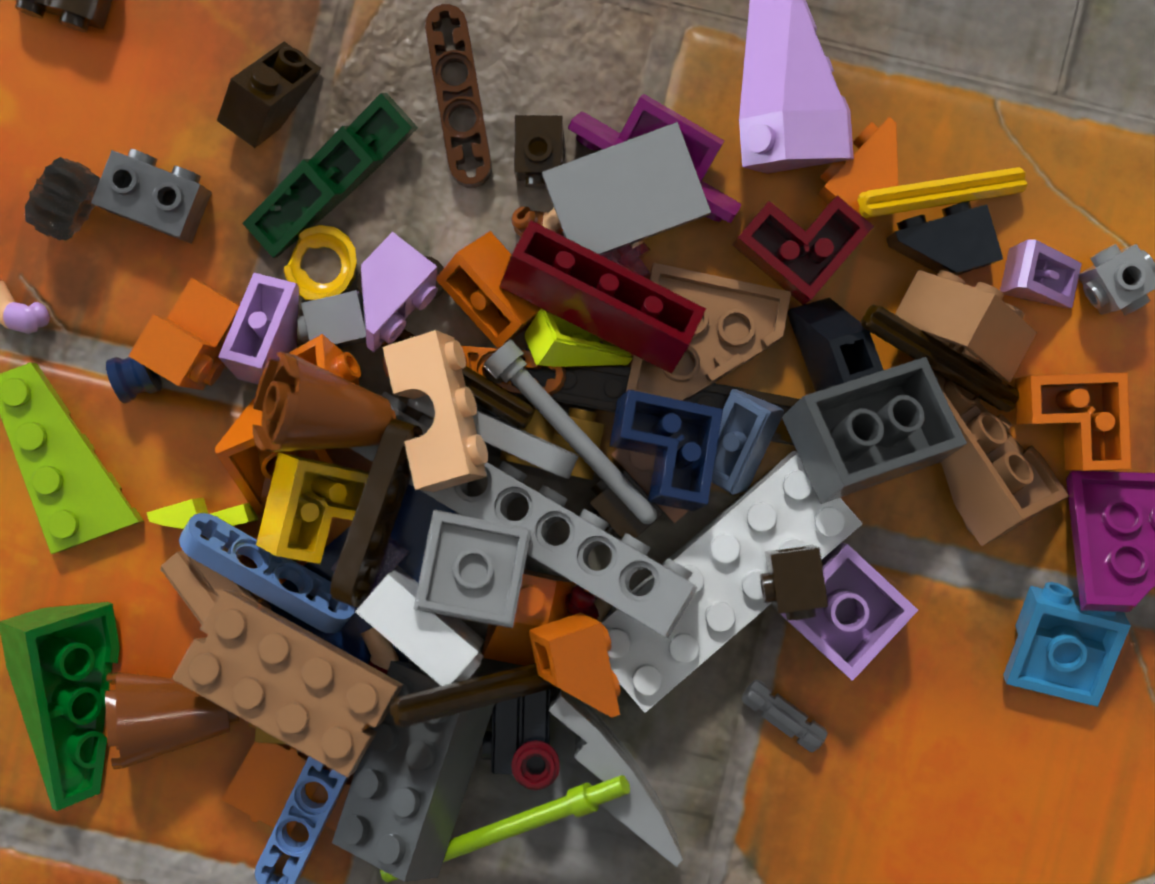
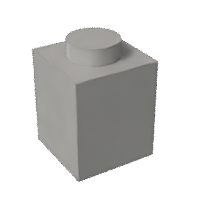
M357 290L301 303L303 316L297 317V323L304 344L321 334L339 348L366 342L363 297Z

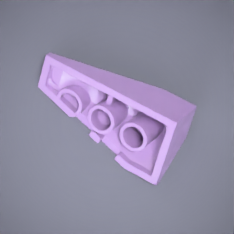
M750 0L739 114L742 167L768 174L854 159L851 111L845 97L839 92L832 74L834 72L829 57L825 56L816 35L817 27L806 0Z

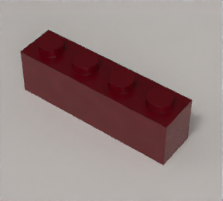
M530 220L512 252L499 286L671 374L689 347L706 308Z

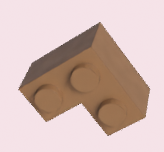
M918 270L895 313L898 317L999 379L1011 382L1037 333L1023 320L1025 315L1023 311L1002 301L1004 294L1000 290L982 282H978L976 287L966 285L963 279L944 270H940L938 275Z

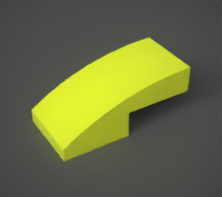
M204 498L191 499L146 512L149 522L184 529L189 519L195 514H209ZM250 503L210 513L232 526L259 520Z

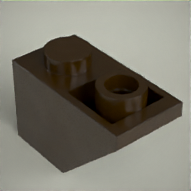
M283 41L230 79L217 121L256 148L283 126L319 76L321 67L308 59L301 51Z

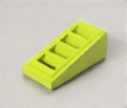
M544 309L539 310L525 332V340L536 365L548 367L628 365L633 359L631 353Z

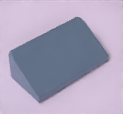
M737 389L731 390L723 408L712 483L732 495L745 492L749 488L784 414L782 408Z

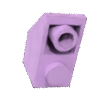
M394 232L361 264L366 345L372 352H375L384 342L388 344L394 342L406 326L407 321L405 319L415 308L423 310L432 301L438 290L436 287L437 266Z

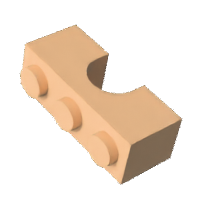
M434 330L384 346L383 351L393 394L409 399L428 395L435 407V418L431 428L420 437L404 441L415 490L436 492L487 477L484 463L488 461V452L483 438L476 432L473 416L477 413V406L472 391L465 385L462 369L466 366V359L460 343L454 337Z

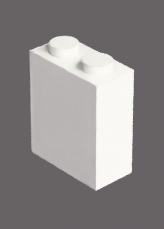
M401 567L390 572L356 610V613L439 685H449L454 680L457 682L468 680L484 658L479 651L485 640L460 618L414 610L419 583Z

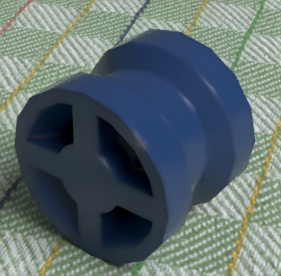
M114 357L106 361V371L110 384L122 403L134 401L137 394L142 392L153 394L161 391L162 382L160 375L130 357L125 359Z

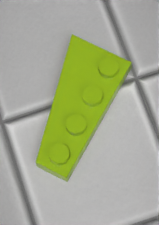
M30 362L1 373L0 416L50 553H59L143 522L144 520L136 508L131 507L120 491L122 488L113 474L106 470L95 454L94 446L87 436L80 432L70 417V411L39 365Z

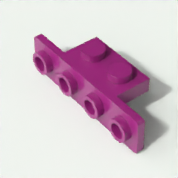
M642 94L638 99L621 133L582 111L571 120L568 129L577 134V141L595 151L606 149L678 122L711 214L706 217L717 222H721L723 219L732 223L741 207V203L702 181L722 147L723 139L645 94Z

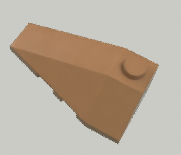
M932 370L967 442L965 446L947 457L941 464L954 505L962 516L965 527L976 537L981 546L1007 534L1069 497L1042 455L1032 445L1024 449L1007 432L1012 424L1002 414L996 417L989 413L980 403L979 397Z

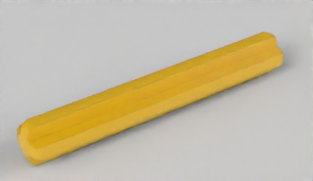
M1016 167L868 190L867 192L860 193L858 196L859 212L863 217L870 218L1024 192L1027 188L1026 172L1022 168Z

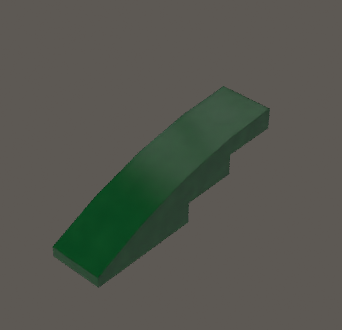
M380 93L350 126H341L311 159H303L242 224L273 258H277L299 239L300 232L314 227L348 197L418 127L388 93Z

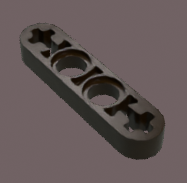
M394 419L388 424L382 435L332 578L330 594L336 601L357 608L368 598L372 590L412 475L404 441L423 435L422 429L418 425Z

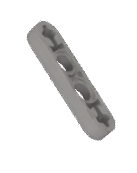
M428 395L416 399H408V406L435 418V407ZM477 409L473 419L476 432L483 438L484 442L549 472L569 479L579 457L578 455Z

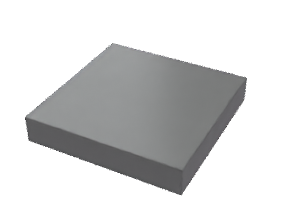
M433 510L414 610L513 628L531 529Z

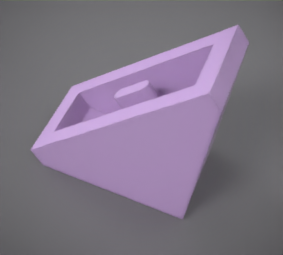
M1026 240L1009 248L1000 291L1007 296L1062 308H1072L1082 263L1037 240Z

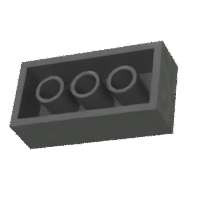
M391 661L387 675L404 684L397 697L441 687L414 662ZM494 704L407 727L397 726L389 710L382 724L375 728L370 725L369 728L377 731V734L354 773L332 843L403 882L438 878Z

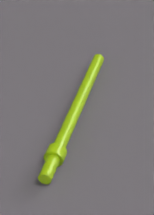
M620 775L593 786L590 783H584L569 789L567 796L450 839L443 862L570 815L580 818L596 812L600 804L629 794V782L624 775ZM380 869L381 877L386 883L398 879Z

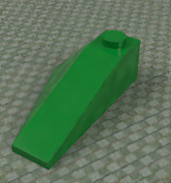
M101 602L46 607L0 621V635L6 667L52 809L59 811L100 794L107 746V737L103 734L106 717L105 691L110 690V683L106 681V676L108 673H112L113 663H118L120 651L113 603Z

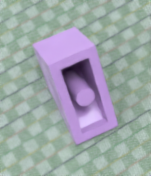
M253 273L218 356L237 379L259 384L267 362L270 359L280 360L276 354L277 352L289 353L297 348L299 286L297 283Z

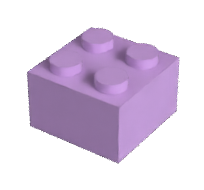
M841 542L822 559L828 607L815 609L816 617L808 619L787 620L786 613L780 615L853 681L915 615L918 609L848 544Z

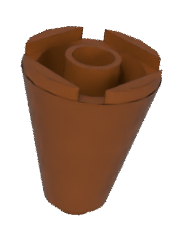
M277 352L276 354L280 360L270 359L267 362L259 380L253 408L262 411V426L253 424L255 444L262 451L283 452L379 446L386 427L392 420L396 419V413L391 409L388 399L291 353Z
M122 672L108 673L106 676L107 682L111 685L116 684L115 690L105 691L108 746H116V749L120 752V758L111 759L113 769L126 768L230 732V722L239 721V716L176 682L172 678Z

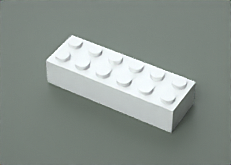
M797 451L789 453L669 558L693 572L688 581L695 584L698 588L669 638L662 636L614 606L603 619L602 624L606 627L611 639V650L608 651L611 669L616 674L619 684L644 713L772 603H764L760 584V574L768 573L765 551L815 545L820 547L821 559H823L863 524L841 498L820 504ZM651 573L631 591L633 595L644 596L653 589L655 582L653 574Z

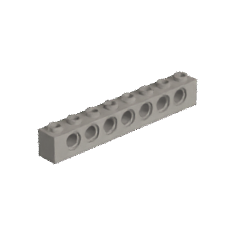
M385 391L382 393L381 396L389 400L391 409L395 411L396 419L420 426L423 435L431 428L434 422L433 419L423 414L420 420L416 421L404 414L408 407L407 404ZM379 446L352 447L350 449L373 462ZM504 461L501 462L498 468L488 462L484 463L488 485L485 492L480 496H469L467 490L468 482L436 492L422 491L462 516L531 529L527 555L666 638H669L698 589L695 584L688 581L693 574L690 570L669 558L666 559L662 566L646 556L650 550L649 546L626 533L621 541L606 533L605 529L609 524L608 522L586 509H583L580 516L564 508L568 500L567 498L545 485H542L539 492L523 484L527 475ZM411 475L409 484H411L412 486H414L413 479H412V475ZM525 497L529 504L526 516L519 521H510L507 515L509 503L515 498ZM557 521H566L570 527L569 538L562 545H550L547 539L548 529ZM598 545L609 546L612 552V560L609 566L600 571L592 570L588 564L590 551ZM642 569L651 571L655 580L653 589L644 596L633 595L629 588V580L632 574Z

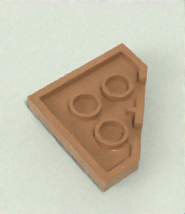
M653 263L649 280L706 308L689 347L673 373L671 374L633 355L626 391L630 389L687 401L780 342L784 334L791 292Z

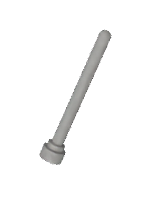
M512 340L502 345L483 366L496 380L501 377L505 383L511 381L642 523H653L657 518L655 508L524 368L527 363L521 358L524 353Z

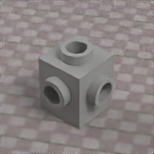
M1114 244L1090 258L1094 265L1079 274V279L1083 284V290L1087 299L1098 309L1101 315L1121 310L1124 315L1132 313L1151 301L1147 293L1155 289V262L1146 251L1140 250L1137 244L1122 250L1118 248L1117 244Z

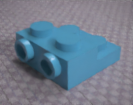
M1047 582L1043 589L1030 586L1015 625L1018 637L1003 674L1005 682L1008 685L1098 707L1131 627L1125 613L1081 611L1079 597L1073 596V592L1069 588L1058 583Z

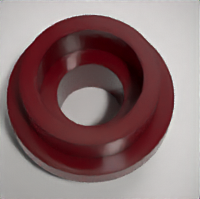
M529 741L516 750L512 759V773L521 786L530 790H542L554 783L558 777L560 770L559 756L548 743ZM537 756L542 758L545 762V768L540 772L531 771L527 766V761L531 757Z

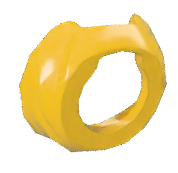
M317 225L300 232L298 236L299 241L288 265L284 266L287 281L297 283L299 295L305 300L312 301L338 295L349 289L355 280L357 270L356 249L349 236L336 227ZM329 248L338 254L341 260V271L336 279L329 283H316L301 269L302 258L308 249Z

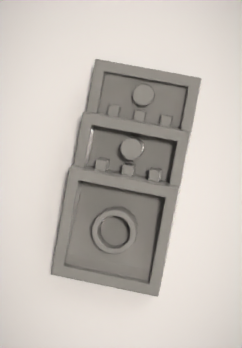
M557 688L551 695L549 712L578 735L575 739L574 758L601 779V782L620 775H624L629 782V794L600 805L677 867L683 860L677 834L656 791L629 750L591 707Z

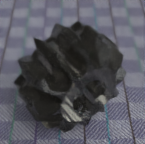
M59 157L51 165L45 167L43 174L40 178L36 179L34 188L29 192L30 198L25 204V221L34 226L36 231L47 237L51 236L59 241H66L72 238L76 232L80 231L82 224L89 218L91 210L96 206L91 201L99 184L100 177L79 162L76 163L67 158Z

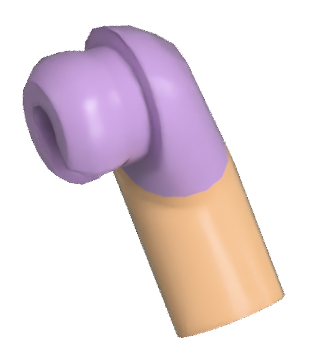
M0 281V324L7 329L26 334L35 333L38 331V327L48 325L50 316L43 304L35 302L27 306L26 304L16 303L5 282Z

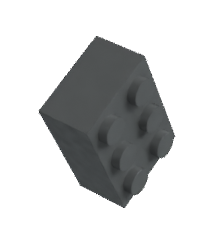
M926 357L805 395L782 416L820 504L940 463L967 444Z

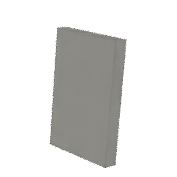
M678 122L542 172L564 236L599 255L711 214Z

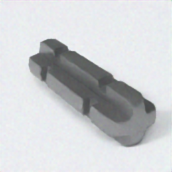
M754 680L749 684L742 696L744 704L755 712L758 709L762 710L761 716L790 738L794 735L797 736V743L809 752H814L822 746L828 734L824 727L814 720L811 723L806 721L808 716L778 693L775 697L771 695L772 689L760 680Z

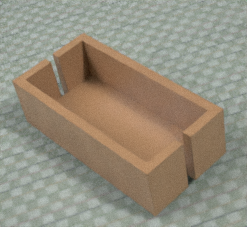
M235 590L221 591L200 628L201 631L208 634L207 638H195L172 677L176 682L345 777H349L357 770L377 734V731L371 728L363 730L366 724H369L375 728L383 723L390 710V706L394 703L404 685Z

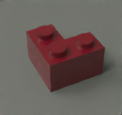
M838 195L825 207L806 231L773 203L768 201L738 236L733 246L784 290L790 291L791 296L805 305L813 299L874 226Z

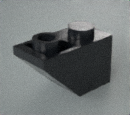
M966 201L942 209L944 217L927 222L925 215H919L897 223L899 231H895L886 238L890 248L936 273L944 270L954 275H959L992 265L1003 259L987 204L972 208L970 201Z
M830 297L788 310L787 314L815 392L884 370L870 331L863 328L860 321Z

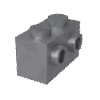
M130 148L128 156L111 150L91 203L108 212L192 244L212 193L199 184L201 176L175 165L171 173L155 167L157 163L156 158Z

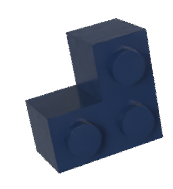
M628 389L617 400L609 446L654 455L655 462L648 502L694 512L708 505L723 409Z

